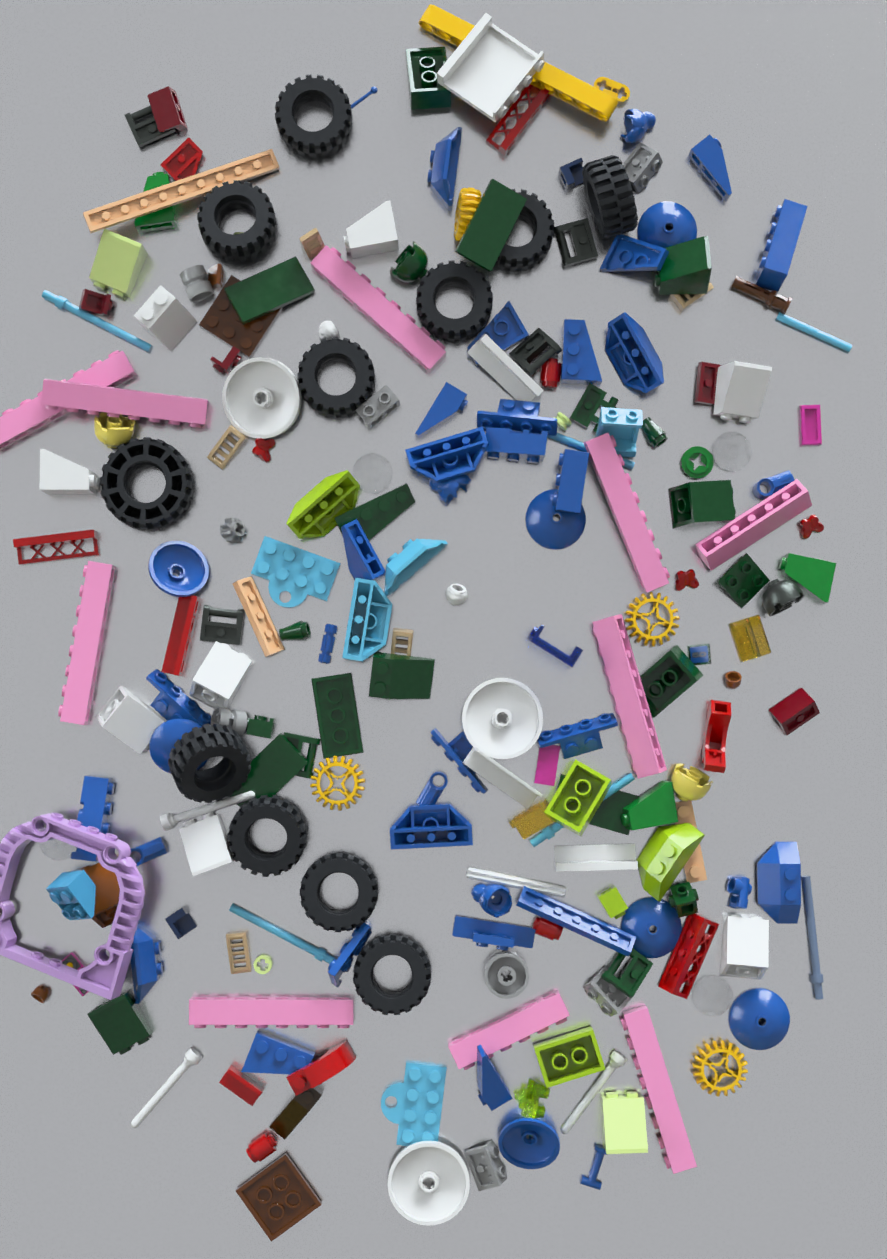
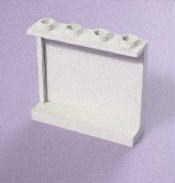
M485 13L437 72V82L496 123L500 117L503 118L505 116L508 106L512 102L515 103L521 93L520 91L524 87L529 86L533 79L532 76L536 71H541L545 64L544 52L541 51L538 55L492 23V16Z

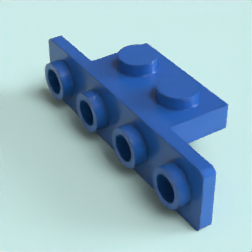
M500 399L498 412H477L478 428L482 426L483 429H486V427L507 428L522 432L523 430H530V433L541 434L542 431H548V435H557V419L539 417V402Z
M156 669L146 677V680L160 691L150 706L167 721L183 718L192 720L201 726L211 723V716L205 713L194 700L184 694L178 686L173 684L164 673Z
M605 713L596 718L584 719L572 725H564L558 729L544 731L540 734L537 741L540 748L559 743L563 758L567 759L602 749L599 731L616 727L618 723L614 713Z
M436 728L431 731L433 735L431 739L437 746L442 745L446 750L444 752L446 757L451 762L455 761L459 765L457 768L464 777L468 776L472 780L471 785L478 793L480 791L483 794L486 793L488 788L476 776V772L462 763L473 748L467 740L464 731L448 743Z
M455 916L452 935L454 937L472 939L473 942H476V946L488 947V944L497 945L496 949L508 950L509 947L513 948L514 946L533 948L535 929L526 926Z

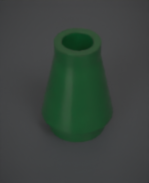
M650 417L643 420L642 428L649 444L655 448L662 445L668 439L666 432L653 422Z
M302 620L279 629L282 641L306 640L311 635L308 622H303Z

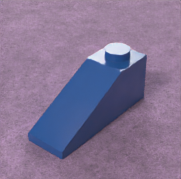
M709 134L690 150L689 156L726 201L731 196L732 191L723 150L721 149L722 146L717 138H713Z
M446 382L416 431L415 436L420 438L457 415L459 410L463 412L468 403L466 400L467 394Z
M355 519L343 525L341 529L347 562L354 580L355 578L373 580L386 573L358 520Z
M480 1044L477 1046V1086L480 1090L478 1097L483 1106L487 1104L490 1110L493 1111L513 1098L505 1082Z

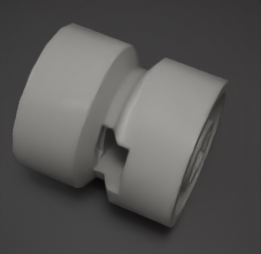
M203 265L192 266L179 274L183 285L187 286L186 293L190 302L203 300L214 293L210 281L206 280L208 276Z
M216 707L213 711L210 725L213 726V723L221 724L222 727L226 725L242 737L247 727V714L244 711H230L228 708Z

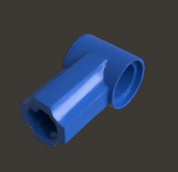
M788 470L772 477L761 479L754 485L753 494L758 499H766L793 482L794 477ZM761 484H763V485H765V486L767 487V489H768V492H767V493L761 492V490H760V485H761Z
M435 771L416 803L419 805H435L447 786V774L443 771ZM436 775H441L445 782L443 785L438 786L433 782V778Z
M161 837L130 849L131 853L137 851L141 855V860L136 863V866L168 853Z

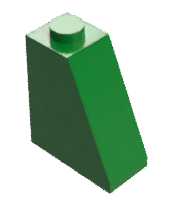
M156 172L152 174L153 176H148L143 192L171 183L168 173ZM174 205L135 218V228L139 232L177 226Z
M791 553L781 558L779 569H782L781 575L796 583L800 589L819 603L826 604L829 602L836 563Z
M667 780L661 781L624 807L623 814L621 815L623 826L633 831L678 822L672 782Z

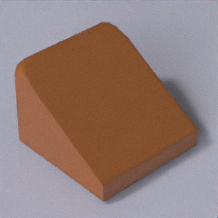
M216 264L209 268L208 281H210L212 288L223 287L224 268L221 264Z

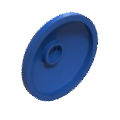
M660 202L649 207L641 216L637 227L638 240L666 248L696 239L697 225L693 215L684 206L675 202ZM670 225L672 230H666L665 226Z
M558 489L547 490L537 495L529 504L525 518L527 531L531 538L540 546L554 550L564 549L574 544L582 535L586 524V515L582 504L580 514L555 511V506H552L553 494H557ZM553 515H559L560 520L554 521Z
M168 541L160 544L152 552L148 563L149 575L154 584L163 592L176 597H187L196 594L204 587L209 575L208 563L202 552L195 546L183 541Z
M178 718L166 721L158 726L151 736L149 745L150 755L154 763L163 771L171 774L168 760L171 749L175 748L174 744L178 739H182L184 733L191 732L194 727L200 728L202 727L201 725L189 719ZM208 759L202 762L196 770L202 768Z
M644 897L633 902L625 910L626 914L622 916L621 930L636 937L633 949L645 958H659L675 948L682 932V924L675 908H671L667 901L663 899L657 901L654 897ZM652 925L656 926V931L654 933H651L649 931V928Z
M753 988L741 993L732 1003L728 1017L729 1027L733 1036L745 1047L754 1050H766L776 1046L784 1039L790 1025V1014L786 1003L779 995L768 989ZM760 1018L765 1019V1023L762 1025L758 1023Z
M521 1118L504 1126L499 1135L498 1146L502 1156L511 1164L524 1169H539L548 1166L557 1158L560 1151V1139L556 1131L547 1123L533 1118Z

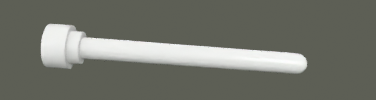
M248 791L177 815L166 813L160 815V822L164 831L173 829V826H176L178 822L250 800L255 797V793Z
M192 1047L188 1049L183 1063L131 1121V1127L137 1128L186 1070L200 1062L203 1057L197 1050Z
M617 1050L612 1052L610 1055L611 1059L609 1060L610 1063L606 1070L603 1071L562 1126L561 1132L563 1134H567L615 1069H619L620 1066L623 1067L628 1059Z

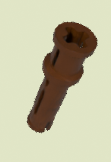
M736 276L731 288L765 302L767 307L771 306L782 311L784 315L792 300L791 297L786 298L777 294L776 290H766Z

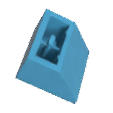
M84 870L62 872L46 888L51 900L58 904L65 918L81 920L91 919L94 916L96 885Z

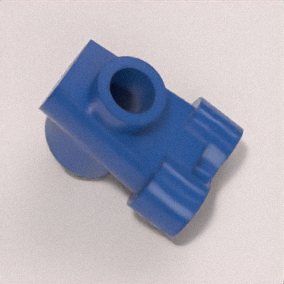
M731 877L729 879L727 891L732 896L728 907L747 909V898L752 891L749 878Z

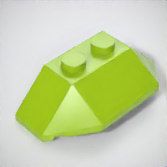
M348 470L325 477L294 505L286 524L299 539L324 537L337 525L334 517L355 508L360 484Z
M691 823L659 827L637 859L643 889L657 901H661L705 834Z

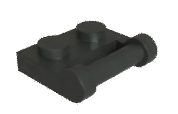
M151 106L132 114L130 112L124 114L139 148L176 132L174 128L163 133L159 132L154 117L135 125L134 121L153 113Z
M588 218L554 227V235L557 236L563 257V267H570L577 263L598 258ZM570 231L576 253L574 257L570 256L564 232Z
M538 328L513 349L509 355L533 377L536 374V370L552 356L558 355L562 349L551 337ZM548 346L550 347V348H549L544 354H542L536 361H534L531 365L529 364L535 357H537V356H538L542 351H544Z
M204 605L200 641H217L219 643L241 645L245 616L244 609L230 610ZM211 615L237 618L236 624L209 621V617Z

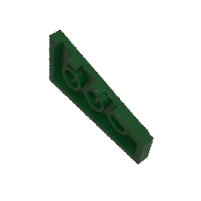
M405 483L334 517L341 534V527L357 519L368 540H370L416 501L408 484Z

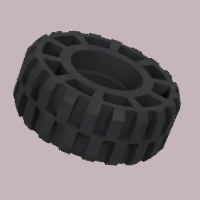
M144 437L140 440L137 438L131 439L130 443L119 445L115 453L111 452L108 456L107 464H103V475L100 477V485L102 486L101 496L105 500L108 510L118 520L128 526L139 530L165 528L171 525L172 521H177L181 517V513L187 510L190 505L188 502L193 496L192 484H194L191 468L178 450L160 439L154 440L150 437ZM147 465L154 466L161 470L165 477V489L162 495L155 501L150 503L139 502L132 497L129 491V480L137 469Z

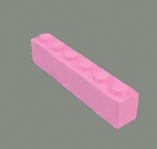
M797 479L695 544L700 558L710 570L715 569L811 507L812 503L808 490Z
M556 991L449 1043L448 1048L458 1069L464 1068V1070L473 1067L477 1061L478 1045L481 1044L488 1057L491 1058L494 1056V1052L498 1050L504 1052L512 1047L511 1044L517 1041L519 1043L527 1041L531 1038L530 1035L535 1032L541 1034L549 1029L548 1026L554 1023L556 1025L567 1021L566 1017L570 1015L559 992Z

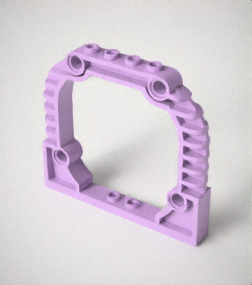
M54 812L36 816L31 822L20 824L11 829L0 843V908L2 909V914L0 913V955L109 1000L119 997L133 953L131 945L144 906L145 895L142 875L136 867L137 864L130 857V846L126 842L117 839L118 836L114 834H103L96 827L82 826L80 821L64 819L62 814ZM43 821L46 823V829L43 826ZM57 839L96 854L102 867L114 872L117 876L120 888L119 903L107 943L95 949V961L82 969L76 970L62 964V961L59 959H49L44 957V954L41 952L30 951L15 945L17 935L10 921V918L15 913V907L12 901L9 900L20 857L26 845L31 841L42 843ZM115 849H117L119 852L118 857L115 854ZM106 950H108L110 958L107 956Z

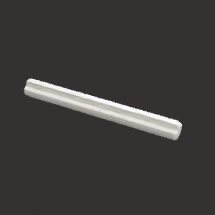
M471 867L467 869L466 877L473 880L523 889L526 886L539 893L562 898L566 893V887Z

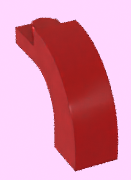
M710 701L702 748V763H704V770L725 772L726 737L731 719L730 702Z
M345 1040L330 1048L314 1062L291 1073L286 1078L297 1096L310 1088L322 1084L354 1062L356 1056L348 1041Z

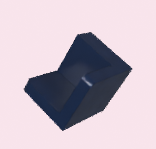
M582 158L559 168V175L566 190L583 184Z
M185 906L165 918L177 939H180L197 927L196 922Z

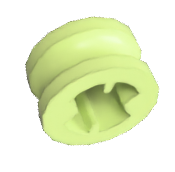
M558 412L556 417L557 426L566 431L567 426L571 425L572 422L563 413Z
M260 955L256 958L253 965L257 973L266 974L271 970L273 964L269 956ZM261 959H265V963L269 964L268 967H265V970H261V966L257 964L261 962Z

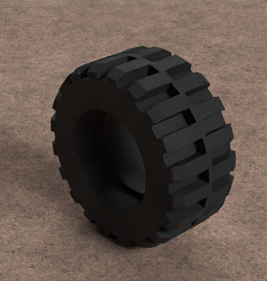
M310 74L306 75V79L303 80L300 77L294 79L295 83L293 85L288 83L285 86L286 91L280 92L278 96L279 101L275 105V120L284 143H288L291 150H298L299 154L303 156L308 153L310 157H316V154L322 153L323 157L327 156V151L330 150L334 153L338 150L339 144L343 145L346 142V136H349L351 132L352 111L347 94L344 93L343 88L339 84L335 85L334 80L328 78L327 81L324 80L323 75H317V78H312ZM320 101L327 104L332 110L333 118L329 125L322 130L314 132L300 128L295 121L297 110L307 102Z
M611 155L586 163L582 171L583 183L590 211L600 235L605 238H611L633 231L638 225L637 208L632 186L621 159L618 156Z
M234 180L233 184H229L227 181L222 183L223 186L221 187L215 186L212 188L213 192L211 194L207 193L204 196L205 202L202 201L200 203V212L197 213L198 227L205 245L208 246L213 254H217L218 258L224 260L227 257L229 262L235 263V260L239 259L241 263L246 262V259L250 257L252 260L258 258L257 254L259 252L261 254L266 252V245L271 246L273 237L276 235L275 225H277L269 197L266 193H262L261 188L258 186L253 188L252 183L247 181L244 184H241L240 180ZM235 209H245L256 216L253 226L241 234H227L219 228L222 217Z
M521 189V193L516 192L527 199L520 215L527 217L534 225V236L529 243L523 246L504 245L496 263L502 269L509 267L510 271H516V268L525 270L528 269L529 265L535 266L538 264V261L543 259L550 249L554 235V220H552L551 210L546 208V203L543 199L541 201L537 199L538 195L534 193L528 195L527 190Z
M455 260L449 261V264L445 265L443 262L439 263L437 268H431L427 271V275L422 277L420 286L417 288L416 305L420 321L423 326L427 327L429 333L436 334L437 338L441 340L447 338L450 342H454V339L464 341L466 337H474L479 330L481 331L485 327L491 315L493 293L491 292V285L489 281H486V276L483 272L479 273L474 265H471V267L467 266L466 262L463 261L457 264ZM452 284L467 288L473 296L471 311L466 316L457 319L443 316L438 311L435 303L439 290Z
M332 337V340L324 338L320 340L321 343L311 345V349L303 354V360L299 362L298 366L299 373H297L299 388L309 406L313 409L315 408L318 413L328 414L329 417H335L336 415L345 417L351 412L352 414L356 413V409L372 396V391L375 387L373 363L368 353L358 343H352L347 338H343V340L338 339V337ZM329 361H346L355 371L356 378L353 387L342 395L327 394L318 384V372Z
M214 723L213 726L203 724V727L192 728L191 732L184 733L182 739L176 741L174 744L175 748H172L169 754L168 765L181 794H184L190 800L193 799L195 802L201 803L204 801L205 803H212L214 800L218 802L226 796H232L235 790L238 791L242 787V783H245L248 778L247 774L251 771V757L242 738L231 727L226 725L222 727L221 724ZM223 757L212 768L196 770L202 762L209 758Z
M261 795L260 798L254 797L240 807L230 823L227 840L230 842L228 846L230 852L234 853L233 859L235 862H241V868L252 870L251 874L253 875L262 873V877H269V874H274V876L281 875L282 871L287 872L292 868V865L297 864L307 843L308 829L304 823L305 818L303 814H299V808L296 805L291 806L289 800L286 798L284 801L280 800L279 796L273 795V797ZM267 818L280 823L287 833V841L284 847L276 852H263L257 849L249 838V829L255 821Z
M345 852L331 853L316 860L308 868L301 881L300 902L305 909L306 916L310 917L316 926L319 925L327 931H350L362 925L371 916L378 899V882L370 866L362 861L360 857ZM334 873H345L351 876L358 886L357 901L351 908L344 911H334L328 908L320 896L322 882L326 877Z
M391 934L387 936L381 935L377 939H372L362 948L354 965L353 983L355 984L357 995H360L362 1002L365 1005H369L371 1010L375 1012L380 1011L384 1015H388V1013L400 1015L401 1012L407 1013L413 1007H417L428 993L431 983L430 961L424 949L415 940L412 941L407 936ZM388 955L402 957L408 962L412 971L409 985L398 993L382 991L378 988L373 978V970L376 963Z

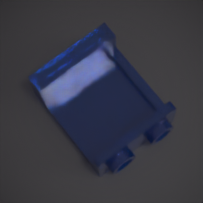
M544 625L535 626L528 636L531 639L529 644L567 668H572L583 650L575 646L570 654L567 655L539 637L545 627Z

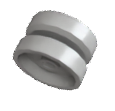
M509 950L497 951L485 963L483 972L485 984L491 993L504 999L514 998L523 993L528 985L529 971L527 964L519 954ZM506 970H509L510 975L504 977L502 972L506 973Z

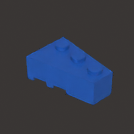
M564 319L560 384L588 385L591 383L593 385H601L602 383L585 320Z
M486 427L485 435L489 445L484 454H487L488 458L499 459V456H504L510 461H519V458L527 459L528 463L535 464L543 461L548 431H542L541 434L530 433V430H523L522 432L507 428Z
M565 449L563 454L560 453L558 465L561 466L560 474H556L555 480L558 491L557 494H553L552 506H555V511L580 514L589 452Z
M258 1029L241 1072L291 1074L310 1064L315 1051Z

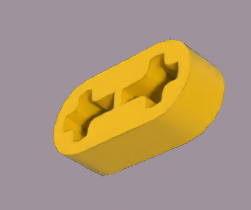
M599 77L595 80L594 87L599 89L602 83L606 84V89H603V92L613 96L618 101V105H623L628 101L630 90L626 85L606 77ZM620 90L624 91V96L621 99L618 98L617 94Z

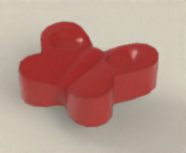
M256 438V447L252 449V453L259 455L262 461H269L271 458L269 449L275 445V440Z
M814 514L809 519H802L800 521L802 526L800 533L805 539L810 537L812 531L822 532L824 530L823 524L819 522L818 517Z
M689 569L687 572H677L678 579L675 582V587L678 591L684 589L686 585L692 588L699 586L693 569Z

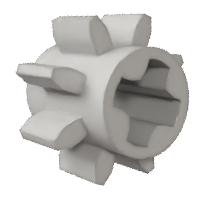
M231 517L224 519L225 524L220 525L221 536L226 539V542L241 541L240 536L245 533L244 524L239 521V518Z

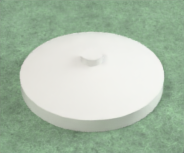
M257 357L241 362L230 372L223 386L222 404L226 417L235 429L252 438L266 439L284 433L293 425L301 408L302 395L297 378L286 365L275 359Z
M495 678L483 682L470 693L462 710V727L467 740L473 747L478 748L493 759H511L522 755L536 743L543 726V711L537 696L528 686L510 678Z
M437 1141L417 1142L403 1149L394 1159L388 1174V1193L395 1209L407 1220L420 1225H438L452 1219L465 1205L470 1190L469 1171L463 1158L450 1146Z

